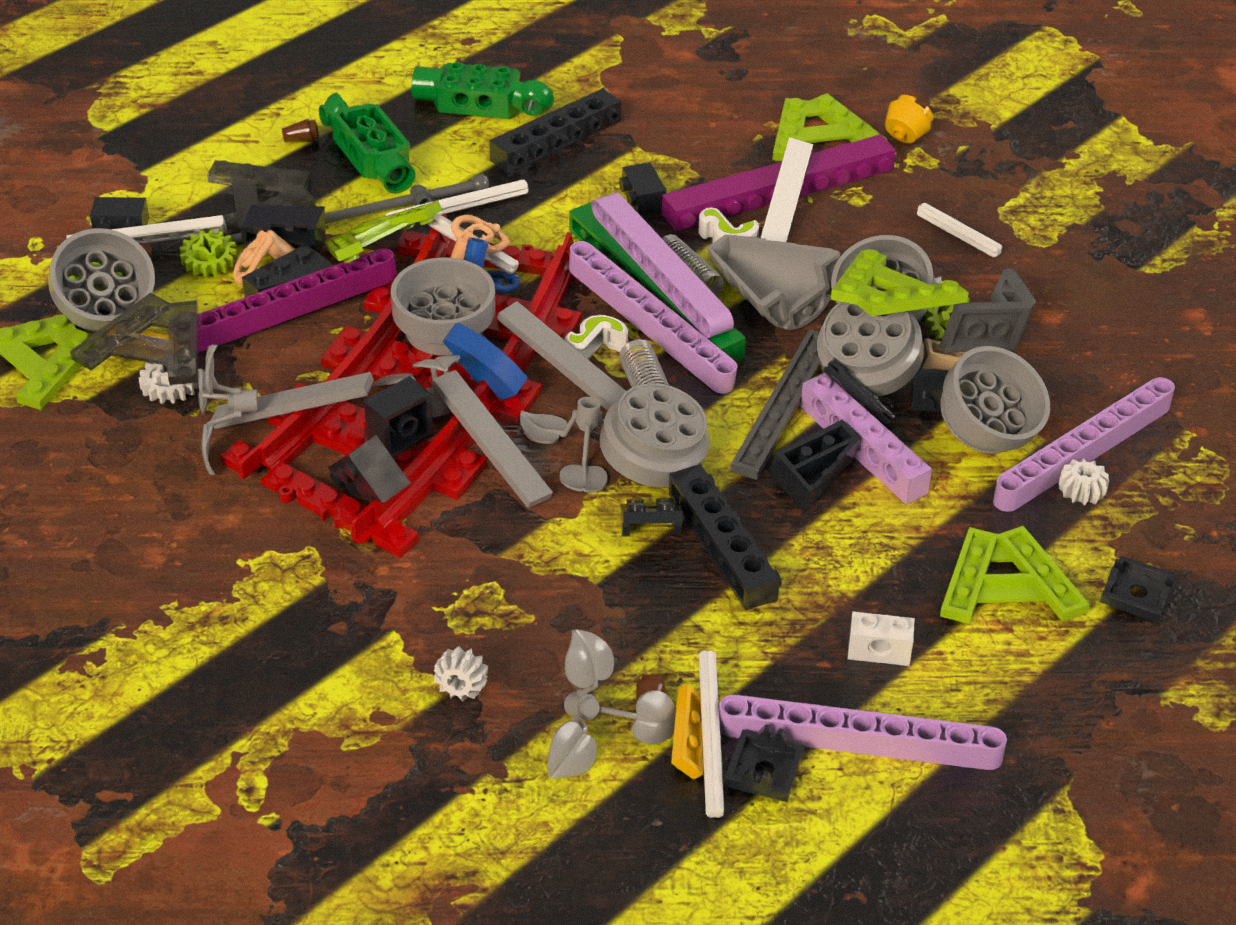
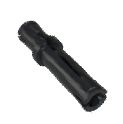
M835 358L827 364L828 366L824 367L822 372L826 373L881 424L887 426L891 422L890 419L895 417L896 414L878 400L879 396L875 392L871 393Z

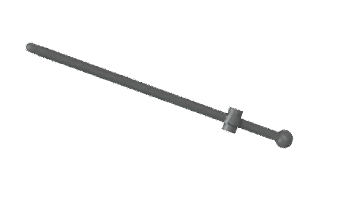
M477 174L471 181L431 190L417 184L411 188L409 195L325 213V224L410 204L417 206L432 202V199L472 190L489 188V180L486 175ZM241 233L230 235L232 242L236 244L242 243Z

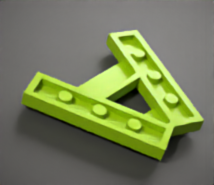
M828 93L809 101L799 98H785L773 150V161H783L789 137L807 143L842 139L855 142L880 135V133ZM818 116L829 124L804 127L806 117Z
M438 200L363 222L348 232L324 242L328 251L338 261L343 260L344 263H348L359 258L358 253L363 252L362 247L399 229L401 231L415 226L416 222H419L420 225L435 220L434 215L442 211V207Z
M872 249L860 251L831 291V300L858 305L870 316L967 303L969 294L956 281L944 280L942 283L931 285L885 267L887 255L879 254L878 251ZM871 285H874L886 291H880L878 289L871 287Z
M64 314L1 328L0 355L29 378L27 383L16 393L17 403L42 410L101 344L99 335L76 329L74 323ZM54 342L60 346L47 361L31 349Z
M1024 526L1001 534L969 527L941 608L940 617L970 624L977 603L1045 601L1062 622L1088 613L1090 604ZM990 562H1013L1021 571L1020 574H986Z

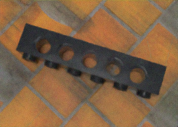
M602 88L489 140L490 161L509 174L621 121V100Z
M701 464L669 473V496L673 498V502L679 503L683 511V517L745 611L777 601L779 587L782 584L779 572L776 569H772L765 552L762 549L759 550L754 542L752 533L744 528L739 514L731 509L726 495L716 487L713 476L707 474Z

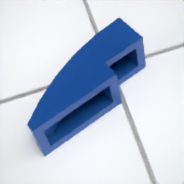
M456 323L443 340V343L453 355H460L461 358L458 361L477 383L484 380L500 400L516 395L528 378L499 348L460 323Z

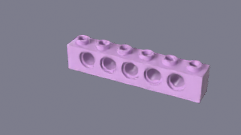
M826 373L803 383L800 408L823 429L843 419L860 438L855 458L901 501L908 504L928 494L932 468Z

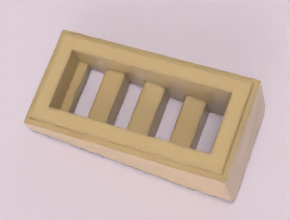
M924 339V355L920 368L950 370L966 352L943 353L939 346L941 341Z

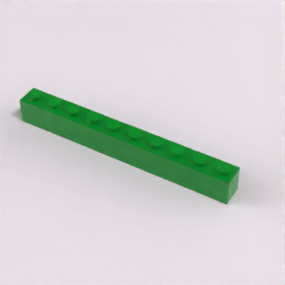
M592 202L569 211V231L578 240L588 242L698 331L599 223L593 214ZM734 327L730 331L707 338L735 362L744 359L746 338Z

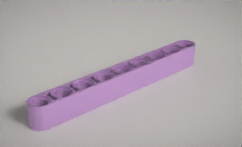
M618 192L592 201L593 214L599 223L703 336L711 338L733 329V317L727 307Z
M578 241L571 245L569 271L713 391L727 394L734 389L737 363L594 246L584 241Z
M1162 377L1152 379L1002 473L996 482L993 499L994 506L1006 512L1016 510L1058 483L1061 470L1064 468V465L1070 464L1072 459L1080 462L1084 458L1086 462H1091L1166 414L1170 410L1175 389L1174 383Z
M741 695L725 696L719 704L720 732L731 738H739L742 730L759 733V730L766 724L770 725L773 735H776L778 729L782 728L787 734L789 742L805 745V747L984 770H994L1002 765L1007 737L1002 730L990 726Z

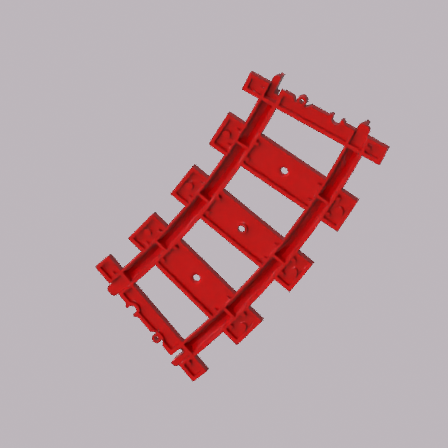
M432 228L429 234L403 231L396 247L398 255L417 257L414 263L432 258H450L456 242ZM567 232L563 245H558L554 256L553 252L540 249L534 250L532 245L522 246L521 251L516 246H507L501 250L519 262L516 272L543 275L532 301L495 294V316L491 324L483 332V336L508 341L502 352L523 373L536 354V351L497 319L498 314L513 303L519 302L562 339L565 340L569 332H576L582 321V312L560 308L571 280H579L569 271L570 247L574 243L572 232ZM485 260L484 267L500 269ZM393 282L372 289L364 300V310L381 313L369 330L365 332L346 326L322 355L321 366L334 370L324 382L371 372L374 381L392 374L410 373L413 374L415 380L422 387L427 389L432 387L431 368H413V364L445 355L429 354L415 348L413 345L399 342L405 333L400 330L393 319L391 287ZM457 362L449 369V372L456 370L494 419L517 426L520 424L521 410L528 412L542 392L541 383L526 379L516 395L500 400L484 380L476 383L460 362ZM436 369L437 377L444 375V371ZM297 383L292 389L304 387L306 385ZM353 399L268 417L267 423L277 428L256 447L238 440L220 455L221 464L238 472L239 477L243 480L261 465L268 467L270 472L260 479L261 485L274 492H279L281 502L290 503L296 497L299 505L320 515L321 521H325L328 517H335V528H345L350 531L351 539L356 543L364 544L372 538L373 544L400 558L419 541V533L401 524L433 490L458 500L488 466L487 457L468 450L475 441L455 415L436 437L433 436L393 458L411 484L384 503L372 501L366 506L289 466L313 442L346 455L367 441L364 408L351 404Z

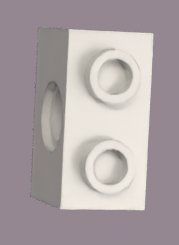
M852 611L847 659L909 666L914 637V618Z

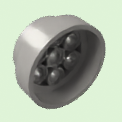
M432 258L414 263L401 271L392 283L391 303L394 322L406 334L407 339L415 348L433 355H453L443 343V340L456 323H460L482 336L484 330L493 321L495 316L494 282L483 268L462 259Z

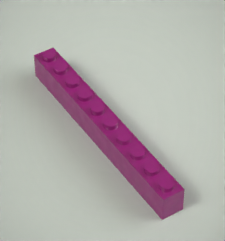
M880 134L811 153L799 197L891 171L894 169L896 149ZM782 162L663 194L662 216L676 232L699 225L700 212L706 208H716L725 217L768 206L772 200Z

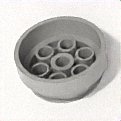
M103 228L83 230L64 240L53 255L48 278L49 291L57 308L75 325L97 332L108 331L112 324L126 326L139 318L150 302L155 283L154 267L144 248L128 235ZM91 262H97V263H99L101 266H100V267H94V266H92L90 263H91ZM122 272L126 277H119L115 273ZM69 276H77L80 280L73 281L69 279ZM95 286H102V287H104L106 290H104V291H98V290H96L94 287H95ZM120 296H127V297H129L131 300H130V301H123V300H121L119 297H120ZM81 300L82 302H84V304L77 305L72 301ZM99 310H106V311H108L110 314H109V315H102V314H100L98 311H99Z
M894 235L869 237L851 246L837 261L831 279V287L833 288L860 251L872 249L878 251L879 254L887 255L885 267L927 284H935L932 264L925 251L911 240ZM871 285V287L875 289H878L880 291H886L884 289ZM929 308L912 310L910 312L919 323Z
M839 302L828 313L817 340V352L822 370L835 358L871 393L875 392L879 397L893 393L905 386L918 372L924 355L921 329L918 321L910 311L885 314V316H870L858 305Z
M981 346L967 351L948 371L941 396V412L947 427L960 442L978 452L997 454L1023 447L1043 429L1050 414V399L1043 380L1027 361L1017 354L1000 347Z
M657 383L641 384L627 390L608 409L599 439L604 457L616 471L634 482L652 487H669V473L699 464L703 466L710 445L706 415L698 402L687 393L675 387Z

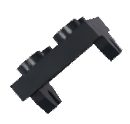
M632 498L627 499L626 504H620L622 536H630V524L672 523L674 535H681L683 511L678 502H673V498H657L656 503H644V499Z
M1120 556L1119 559L1116 558L1114 567L1111 568L1100 603L1158 623L1174 590L1178 575ZM1141 587L1146 590L1147 595L1142 598L1135 597L1130 593V589Z
M766 724L759 730V733L742 730L725 776L724 786L788 803L804 755L805 745L789 742L788 736L782 728H779L777 734L773 735L770 725ZM761 762H767L773 766L774 771L771 774L769 771H764L760 775L756 772L755 766Z

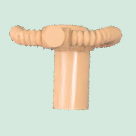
M461 215L451 224L452 233L457 240L450 258L464 260L468 238H474V230H482L488 234L487 236L482 235V238L479 239L489 242L494 237L501 241L494 246H488L487 254L497 253L510 244L509 238L501 232L500 225L497 223H488L471 215ZM462 223H473L463 231L459 229V225Z
M261 230L257 234L256 239L239 255L233 271L234 281L238 285L243 286L242 276L257 269L258 264H260L261 259H263L266 253L277 259L295 250V248L272 230L267 232ZM242 266L245 268L249 266L247 272H241Z

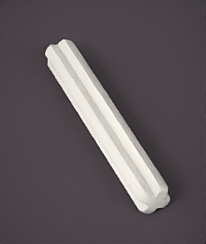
M922 203L917 208V215L985 254L993 258L1001 254V244L931 205Z
M438 213L435 214V220L429 222L428 225L456 242L457 239L451 230L452 221ZM504 252L486 253L485 260L508 274H512L517 270L519 262Z

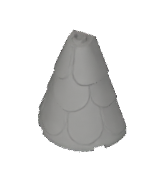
M725 234L707 247L711 262L732 287H735L761 316L777 327L794 330L809 324L825 309L831 299L829 292L832 288V273L840 258V252L837 250L789 242L766 240V238Z

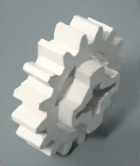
M165 355L164 359L161 360L154 358V364L146 363V370H140V389H142L144 396L149 395L150 401L159 398L160 404H163L166 400H170L173 404L179 398L183 401L186 400V394L194 395V389L199 388V369H197L195 362L190 363L188 357L180 360L179 355H176L173 359H169V356Z

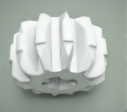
M1083 458L1078 462L1072 459L1070 464L1064 465V468L1061 470L1059 489L1063 492L1064 498H1072V503L1079 501L1084 506L1087 502L1096 504L1099 499H1103L1104 495H1106L1109 474L1105 473L1104 466H1096L1095 460L1086 462Z
M460 646L454 649V651L447 649L435 664L434 682L440 684V692H449L450 699L455 695L462 702L468 697L474 699L487 683L488 666L482 664V656L472 655V648L467 652H464Z

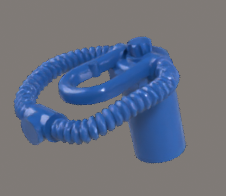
M468 238L464 260L483 268L488 242L478 238ZM502 270L486 271L494 282L495 292L510 293L521 286L518 274H508ZM495 277L502 278L506 283L510 285L502 286L503 282L498 279H495Z

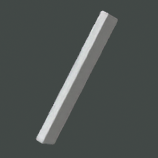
M515 302L499 312L497 319L590 397L599 400L601 406L607 411L626 392V390L519 302Z
M454 370L434 378L431 386L525 506L530 508L550 499L553 494L551 489L459 373Z
M371 372L259 396L258 412H242V417L216 424L214 429L364 397L368 395L374 379ZM228 403L218 405L210 421L231 414L234 410L228 409Z

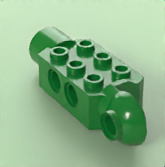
M454 62L447 63L441 68L416 66L413 71L411 86L413 99L433 101L438 112L509 119L517 113H525L530 116L542 115L548 112L554 103L553 92L546 84L536 80L520 82V72L518 69L506 66L490 67L483 64L468 65Z
M333 93L327 98L324 105L319 106L321 123L323 126H330L333 129V140L363 178L378 179L383 187L393 194L401 193L412 185L415 180V170L409 163L410 143L379 105L365 104L348 107L347 103L338 93Z

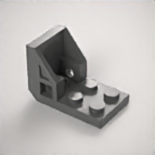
M1014 269L1003 270L990 298L992 302L960 303L954 305L939 345L943 353L967 352L981 346L1000 347L1009 351L1016 349L1036 300Z

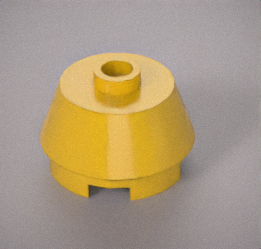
M900 95L897 100L889 104L885 127L889 134L904 143H913L928 133L931 129V122L934 119L929 107L926 106L923 109L914 102L916 98L910 95Z

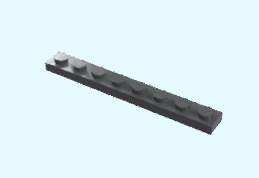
M809 329L733 459L730 472L755 480L759 478L801 403L803 383L815 378L821 368L817 352L818 331Z

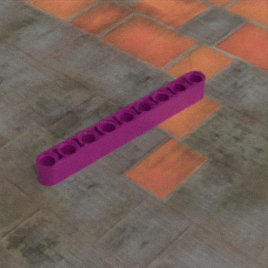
M378 249L361 255L351 262L333 265L183 319L171 326V335L188 339L190 356L207 350L210 345L219 346L393 282L397 276L394 254L389 249Z

